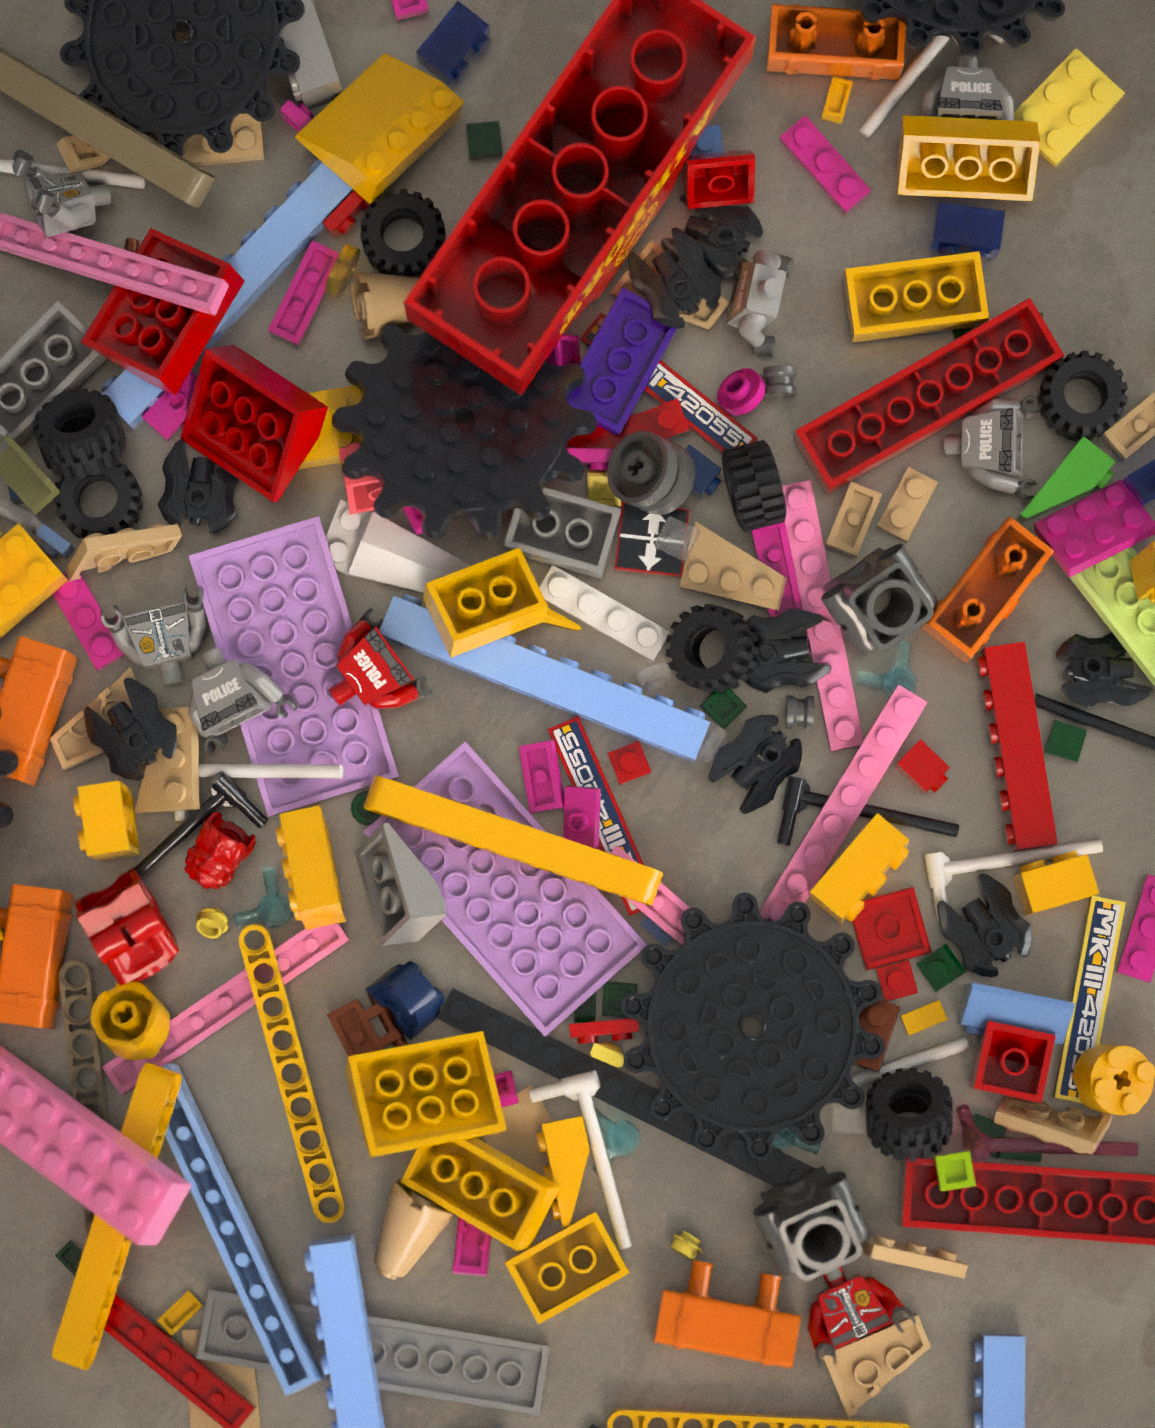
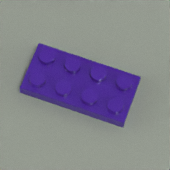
M622 287L580 364L585 371L586 379L582 386L569 393V405L577 409L590 411L597 419V426L619 437L678 328L667 327L653 320L649 302Z

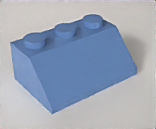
M978 983L965 984L958 1025L966 1026L965 1033L982 1036L988 1020L1056 1035L1054 1044L1061 1045L1064 1043L1075 1003Z

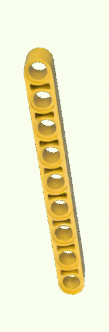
M374 775L363 806L364 809L650 906L653 905L663 876V872L377 775Z
M250 924L242 930L239 936L242 957L313 1211L320 1221L333 1223L343 1215L344 1197L270 933L263 925ZM251 930L260 931L265 939L264 945L259 949L249 948L245 942L247 932ZM261 963L269 964L274 970L273 978L268 982L257 980L254 975L257 965ZM269 997L279 998L283 1003L282 1012L278 1015H269L264 1010V1001ZM279 1030L288 1031L292 1036V1044L287 1048H278L273 1042L275 1032ZM290 1063L297 1064L302 1071L299 1080L294 1082L287 1081L282 1075L283 1067ZM297 1097H305L310 1101L311 1109L304 1115L296 1114L291 1108L292 1101ZM307 1130L316 1131L320 1136V1143L314 1148L305 1147L301 1142L300 1137ZM320 1163L326 1165L330 1171L328 1178L323 1181L314 1180L310 1175L312 1166ZM325 1197H332L337 1200L339 1208L333 1214H325L319 1208L320 1201Z
M146 1063L138 1076L121 1133L158 1159L180 1090L182 1076L180 1073ZM96 1214L52 1350V1358L54 1360L84 1371L90 1368L95 1359L132 1242Z
M634 1407L616 1408L611 1411L607 1419V1428H613L614 1419L620 1415L628 1416L632 1420V1428H647L648 1422L654 1417L663 1418L667 1422V1428H682L684 1422L692 1418L697 1419L701 1423L702 1428H717L725 1420L735 1423L736 1428H753L758 1422H765L770 1425V1428H789L792 1424H801L804 1428H825L830 1425L838 1428H912L906 1422L900 1420L848 1419L841 1417Z

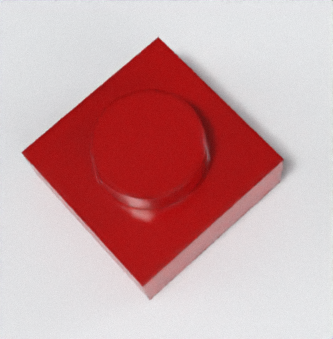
M639 741L607 753L619 785L651 773Z
M909 960L875 969L884 1001L887 1002L918 993Z

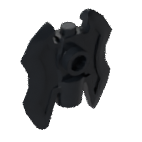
M683 194L679 199L682 204L687 206L686 195ZM726 205L691 209L702 218L690 216L684 232L696 239L703 247L704 261L713 273L720 278L734 276L738 262H749L744 258L741 260L738 258L743 252L748 253L751 243L748 241L747 234H753L757 238L763 235L759 219L750 207ZM672 238L662 239V247L666 251L670 250L679 262L674 240Z
M674 227L671 229L679 262L670 250L662 252L652 260L658 272L656 274L635 252L629 254L628 261L633 288L645 295L651 306L652 319L667 327L680 329L685 327L683 317H679L680 313L683 312L685 314L688 312L690 315L695 314L699 311L698 306L702 300L706 301V306L711 311L717 307L721 296V278L709 270L704 261L703 247L698 241L681 229Z
M183 439L176 441L165 458L162 467L166 483L165 491L157 503L169 525L178 524L180 529L182 525L181 517L190 520V524L199 526L201 522L211 520V523L208 524L210 534H214L226 527L237 514L233 496L234 489L240 479L219 465L213 475L214 462L205 457H194L191 470L188 472L185 442Z
M787 609L779 616L763 618L752 615L747 619L753 626L750 632L756 633L759 640L753 642L754 646L759 648V655H754L752 660L757 662V665L752 671H747L750 677L744 681L750 687L764 693H768L781 685L792 684L806 687L831 671L832 667L828 663L797 661L811 656V645L808 635L794 637L793 635L821 623L823 617L820 614L802 609Z
M1112 632L1102 638H1088L1075 634L1063 642L1056 653L1058 660L1070 659L1069 665L1065 666V676L1070 677L1073 685L1070 682L1065 683L1061 686V691L1071 701L1085 708L1092 707L1098 703L1109 702L1126 707L1151 696L1153 692L1149 686L1123 681L1133 679L1134 664L1131 658H1118L1129 653Z
M132 678L124 679V685L133 711L124 701L114 705L107 712L113 724L112 726L96 711L87 706L84 709L85 725L90 742L101 748L108 757L111 773L125 779L142 780L144 772L138 767L140 763L151 765L156 762V755H158V750L160 749L163 750L162 754L166 758L171 759L173 757L177 744L176 725L163 717L158 709L156 695L148 687Z
M759 715L746 719L739 736L733 742L719 749L708 775L710 782H716L735 769L730 777L744 790L751 786L740 807V811L743 814L750 813L772 801L778 786L783 780L799 771L802 759V742L800 739L795 738L786 747L788 745L785 742L787 736L780 730L778 732L771 731L772 727L777 726L779 718L775 715Z
M981 873L978 879L988 908L979 897L961 908L967 919L966 921L946 902L939 901L937 904L938 917L944 937L955 943L962 953L965 969L980 976L996 977L999 972L997 967H993V960L998 961L1000 959L1002 963L1011 958L1010 952L1013 951L1012 948L1014 946L1018 948L1017 953L1020 956L1026 957L1029 954L1032 943L1031 923L1020 917L1015 910L1011 892L1002 883L986 873Z

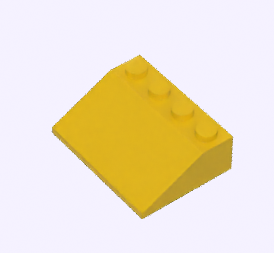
M383 53L300 130L295 138L371 204L374 199L383 193L458 121L465 102L440 80Z
M483 1031L348 1056L345 1067L346 1077L369 1157L506 1131V1124Z

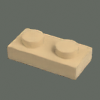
M1155 392L1102 435L1123 461L1155 436Z
M908 467L876 528L907 543L938 482Z
M850 482L825 546L857 558L882 494Z

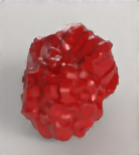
M213 812L202 825V829H200L195 841L196 844L193 845V848L188 849L184 870L188 873L190 879L195 880L196 883L205 889L225 887L232 880L234 873H236L235 870L239 867V863L244 861L253 851L256 844V836L254 834L248 836L241 827H238L231 821H224L222 813Z

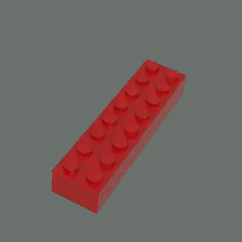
M1028 298L795 430L793 439L824 492L828 495L971 414L989 400L1001 397L1052 368L1060 358L1064 357V354L1031 298Z
M908 1157L903 1158L899 1225L902 1227L1155 1245V1175L972 1161L976 1186L940 1191L934 1158L923 1160L922 1157H918L913 1162H908Z

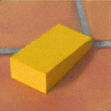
M833 76L821 119L839 124L842 123L853 84L852 81Z
M940 1000L900 1015L907 1036L948 1020Z
M188 1290L157 1322L172 1337L203 1305Z

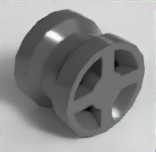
M781 365L763 368V376L766 378L764 397H795L797 395V388L793 385V378L797 375V368Z
M794 695L786 696L785 729L803 726L806 730H813L814 696H807L805 699H797Z

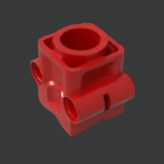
M135 867L119 875L107 888L90 892L74 901L78 911L76 914L78 921L88 935L97 955L108 966L119 985H124L130 981L139 982L154 975L166 967L179 952L175 935L161 914L155 898L148 887L145 886Z

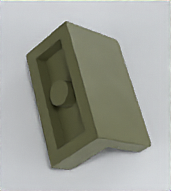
M7 434L3 439L9 447L0 454V477L36 515L61 492L10 435Z

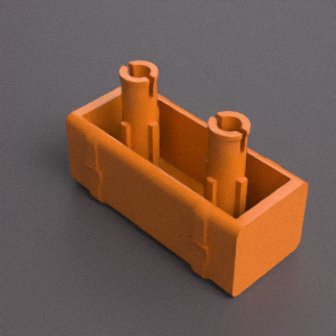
M772 4L769 16L766 71L786 72V74L790 75L801 73L871 78V80H899L904 65L906 25L902 21L890 17L884 18L877 23H867L862 18L859 9L801 6V4Z
M1009 516L996 532L991 533L980 553L943 600L940 599L935 605L932 618L921 627L924 632L965 663L971 660L979 648L988 641L989 635L1002 619L1006 620L1020 602L1019 597L1031 581L1041 573L1042 567L1054 553L1052 548Z
M19 636L11 660L0 657V678L4 679L0 691V707L2 710L0 719V750L9 749L15 752L19 759L17 769L12 774L3 777L35 787L40 770L45 763L44 758L50 738L52 737L68 687L71 686L73 680L72 675L78 657L64 649L23 636Z
M12 884L9 907H0V928L5 929L0 961V1023L54 1029L56 1011L59 1009L60 1002L58 1001L60 990L59 971L64 963L69 922L71 923L72 920L71 908L74 893L57 889Z
M692 1260L688 1290L683 1293L663 1290L661 1292L652 1343L671 1346L672 1349L677 1350L687 1349L755 1362L766 1367L775 1366L786 1369L793 1367L801 1316L779 1312V1309L776 1308L782 1277L760 1273L756 1304L748 1306L711 1299V1296L708 1295L714 1264Z

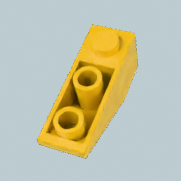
M583 1116L542 1124L543 1131L536 1132L540 1153L547 1152L550 1163L548 1166H543L545 1178L560 1186L556 1195L557 1199L553 1201L551 1207L554 1221L561 1220L563 1227L570 1226L590 1151Z

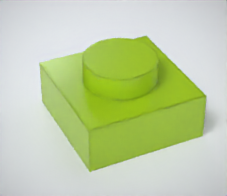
M970 1151L934 1156L940 1191L976 1186Z

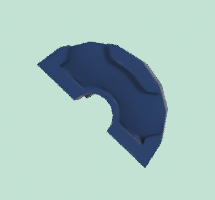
M411 961L404 965L398 964L390 968L365 989L380 1007L385 1006L394 1013L395 1024L410 1041L437 1019L440 1013V1006L444 1003V996L441 991L433 987L429 980L422 975L419 966Z

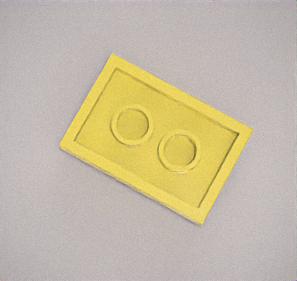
M1076 48L1014 112V121L1038 122L1040 136L1039 153L1056 167L1117 104L1125 92Z

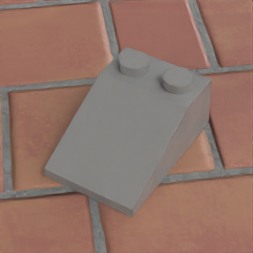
M389 823L382 824L355 852L381 945L418 942L447 915L445 899L440 894L435 879Z

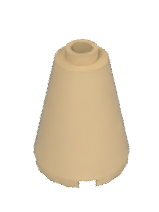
M369 272L352 274V277L357 280L356 283H351L353 314L355 321L362 320L364 329H359L358 332L363 340L380 336L382 329L389 324L403 327L412 323L407 320L404 300L420 277Z
M401 1178L397 1179L396 1182L394 1181L391 1186L374 1263L378 1266L377 1271L389 1279H396L397 1276L404 1277L454 1216L452 1212L401 1183Z

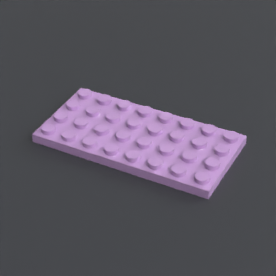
M317 516L189 555L197 586H202L204 589L203 605L216 648L221 649L225 661L236 660L252 664L269 676L283 691L282 695L291 694L298 701L297 710H294L289 704H282V707L288 712L287 718H281L277 715V704L274 702L271 703L272 709L240 725L251 763L329 764L343 766L342 778H256L268 817L371 786L374 775L390 780L399 777L379 709L373 708L370 704L364 706L357 695L339 706L328 691V689L344 678L336 667L339 663L336 654L344 634L353 624L320 517Z
M466 741L414 786V788L546 832ZM380 816L363 832L369 838L382 824L389 823L437 882L440 894L444 897L447 915L441 919L442 922L545 1037L647 945L595 887L385 816Z

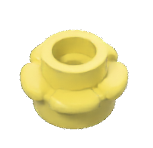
M216 907L203 908L196 916V928L201 935L207 938L216 939L228 930V918L222 910Z
M683 1231L680 1236L677 1234L673 1235L674 1240L670 1248L689 1260H694L698 1253H703V1250L698 1247L701 1241L686 1231Z

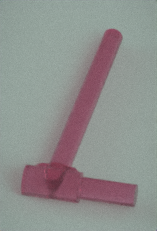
M960 1105L956 1109L963 1130L962 1138L967 1151H970L971 1161L974 1163L985 1161L991 1152L1091 1155L1088 1153H1076L1067 1146L1054 1142L1047 1143L1039 1139L988 1138L975 1125L968 1105ZM1101 1141L1093 1155L1137 1156L1138 1144L1136 1142Z

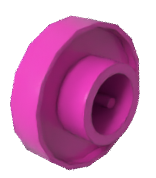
M743 368L734 371L722 381L718 389L717 400L719 405L729 415L740 416L747 414L757 407L765 395L766 385L764 379L754 369Z

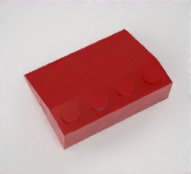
M150 228L135 253L226 281L229 287L216 315H210L115 285L81 340V343L144 381L176 396L245 281L229 263Z
M234 344L206 348L180 439H183L188 445L270 501L278 502L318 440L328 406Z

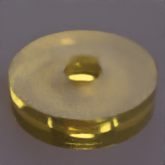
M348 243L343 247L328 277L325 293L336 298L343 294L357 266L361 252L359 248Z

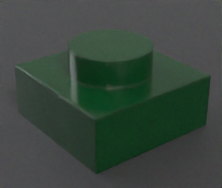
M944 944L916 964L935 992L966 972L947 944Z

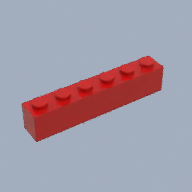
M1025 641L984 647L981 651V656L977 657V668L979 676H985L987 690H982V699L985 711L990 710L992 723L988 724L987 727L990 744L996 743L998 757H993V767L996 778L1001 777L1003 791H998L1001 811H1007L1009 824L1004 825L1006 844H1012L1013 852L1054 846L1058 844Z

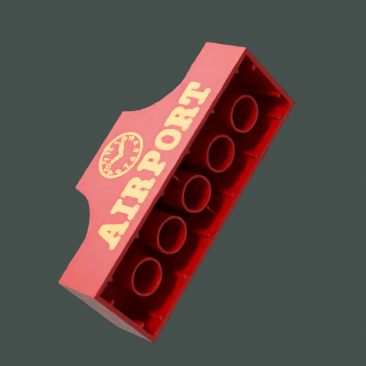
M612 0L404 300L407 320L522 395L577 316L591 301L600 298L672 193L675 182L704 129L752 60L756 36L701 0Z

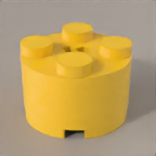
M130 981L124 985L117 983L115 984L116 987L108 992L103 991L97 997L91 1011L92 1027L98 1038L116 1056L122 1059L140 1060L155 1057L167 1039L170 1030V1014L165 1006L146 986L135 981Z
M1100 1044L1086 1050L1078 1058L1073 1071V1083L1076 1084L1080 1101L1091 1110L1115 1115H1128L1139 1112L1151 1095L1155 1077L1154 1066L1139 1050L1129 1046Z

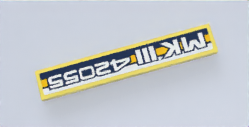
M1097 896L1090 897L1071 1002L1075 1003V1007L1062 1047L1053 1098L1082 1103L1078 1097L1079 1093L1076 1084L1073 1083V1071L1078 1058L1083 1052L1100 1045L1126 902Z

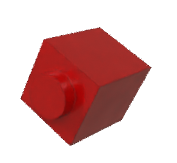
M921 739L894 765L922 794L926 793L929 789L935 793L949 779L944 773L950 767Z

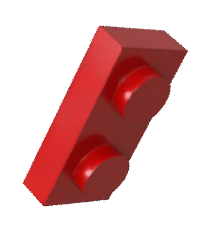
M353 191L323 222L325 231L333 239L340 233L343 236L346 235L357 223L355 218L363 210H366L368 206L372 208L374 201L369 204L356 191Z
M630 1018L569 1024L570 1038H577L578 1044L597 1043L599 1035L610 1034L612 1035V1041L632 1039V1032H639V1025L637 1020Z

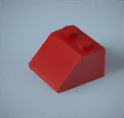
M750 150L689 156L683 166V182L687 208L695 209L754 203L755 154Z
M987 1020L976 1052L969 1087L1042 1103L1056 1035Z

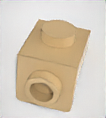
M74 135L63 137L56 144L70 173L102 167L111 158Z

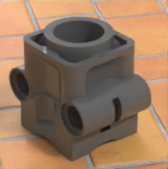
M896 544L887 550L878 547L854 567L824 585L827 591L822 595L821 601L836 624L841 625V632L857 656L864 655L876 647L882 650L892 647L928 622L933 616V607L937 604L938 600L922 574H918L919 570L903 544ZM890 588L891 599L888 606L882 612L875 615L874 603L877 596L883 590Z
M821 1166L793 1182L776 1186L760 1193L764 1203L754 1209L753 1215L762 1237L767 1243V1249L778 1274L785 1276L797 1273L800 1279L808 1281L853 1262L862 1255L861 1244L869 1238L870 1232L860 1207L856 1204L857 1200L846 1173L838 1171L828 1174L825 1168ZM819 1224H820V1226H818V1227L815 1228L814 1230L808 1231L809 1229H811V1228L814 1227L815 1225H819Z

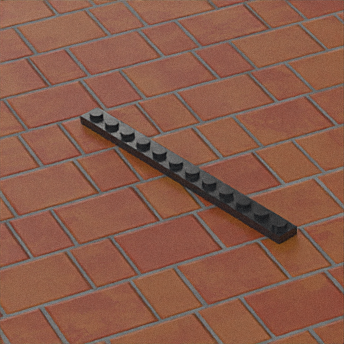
M454 988L451 989L437 1019L467 1034L483 1031L487 1044L559 1080L595 1070L599 1078L600 1089L597 1090L594 1097L696 1147L694 1135L697 1129V1122L691 1113L678 1112L670 1119L664 1121L657 1120L652 1116L650 1103L659 1093V1090L548 1035L545 1037L540 1031ZM737 1132L725 1134L716 1149L706 1152L774 1187L793 1182L804 1174L816 1169L774 1147L768 1159L763 1161L754 1160L748 1154L745 1138Z

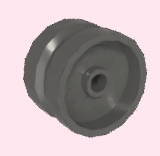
M637 431L627 435L615 447L607 468L608 485L615 497L629 505L656 515H665L680 507L693 489L696 475L694 460L688 450L650 431Z

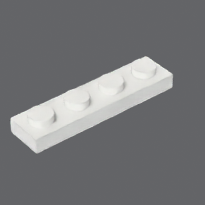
M552 565L539 587L546 602L651 662H654L666 641L667 635L670 634V631L554 565Z

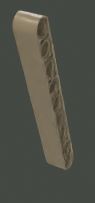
M0 48V91L180 200L196 208H201L216 179L212 174Z
M71 960L62 965L59 971L71 1096L83 1106L89 1103L96 1104L100 1111L99 1117L110 1124L105 1071L102 1068L104 1066L102 1043L91 1023V1011L97 999L94 973L89 964L79 960ZM80 966L84 970L85 978L81 984L74 986L68 979V973L73 967ZM79 1000L85 1001L89 1008L87 1016L81 1020L76 1019L72 1014V1007ZM83 1034L88 1035L92 1040V1048L86 1054L79 1053L75 1046L77 1038ZM87 1068L91 1069L96 1075V1082L91 1088L83 1087L79 1081L81 1072ZM83 1205L86 1236L88 1238L94 1213Z

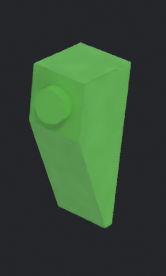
M1083 436L1019 515L1017 520L1020 523L1031 520L1090 493L1096 485L1102 489L1114 475L1110 468L1116 461Z

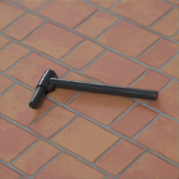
M1036 693L1034 698L1036 708L1155 751L1154 736Z
M220 771L211 779L209 785L212 795L200 806V810H195L145 857L135 869L141 879H143L221 805L224 807H237L258 828L263 827L268 818L246 798L247 794L223 771Z
M788 776L781 809L784 812L777 844L790 846L797 813L800 814L807 805L822 808L829 797L828 795L810 792V786L805 779ZM865 804L859 814L861 817L873 819L878 813L892 824L956 838L959 831V824Z

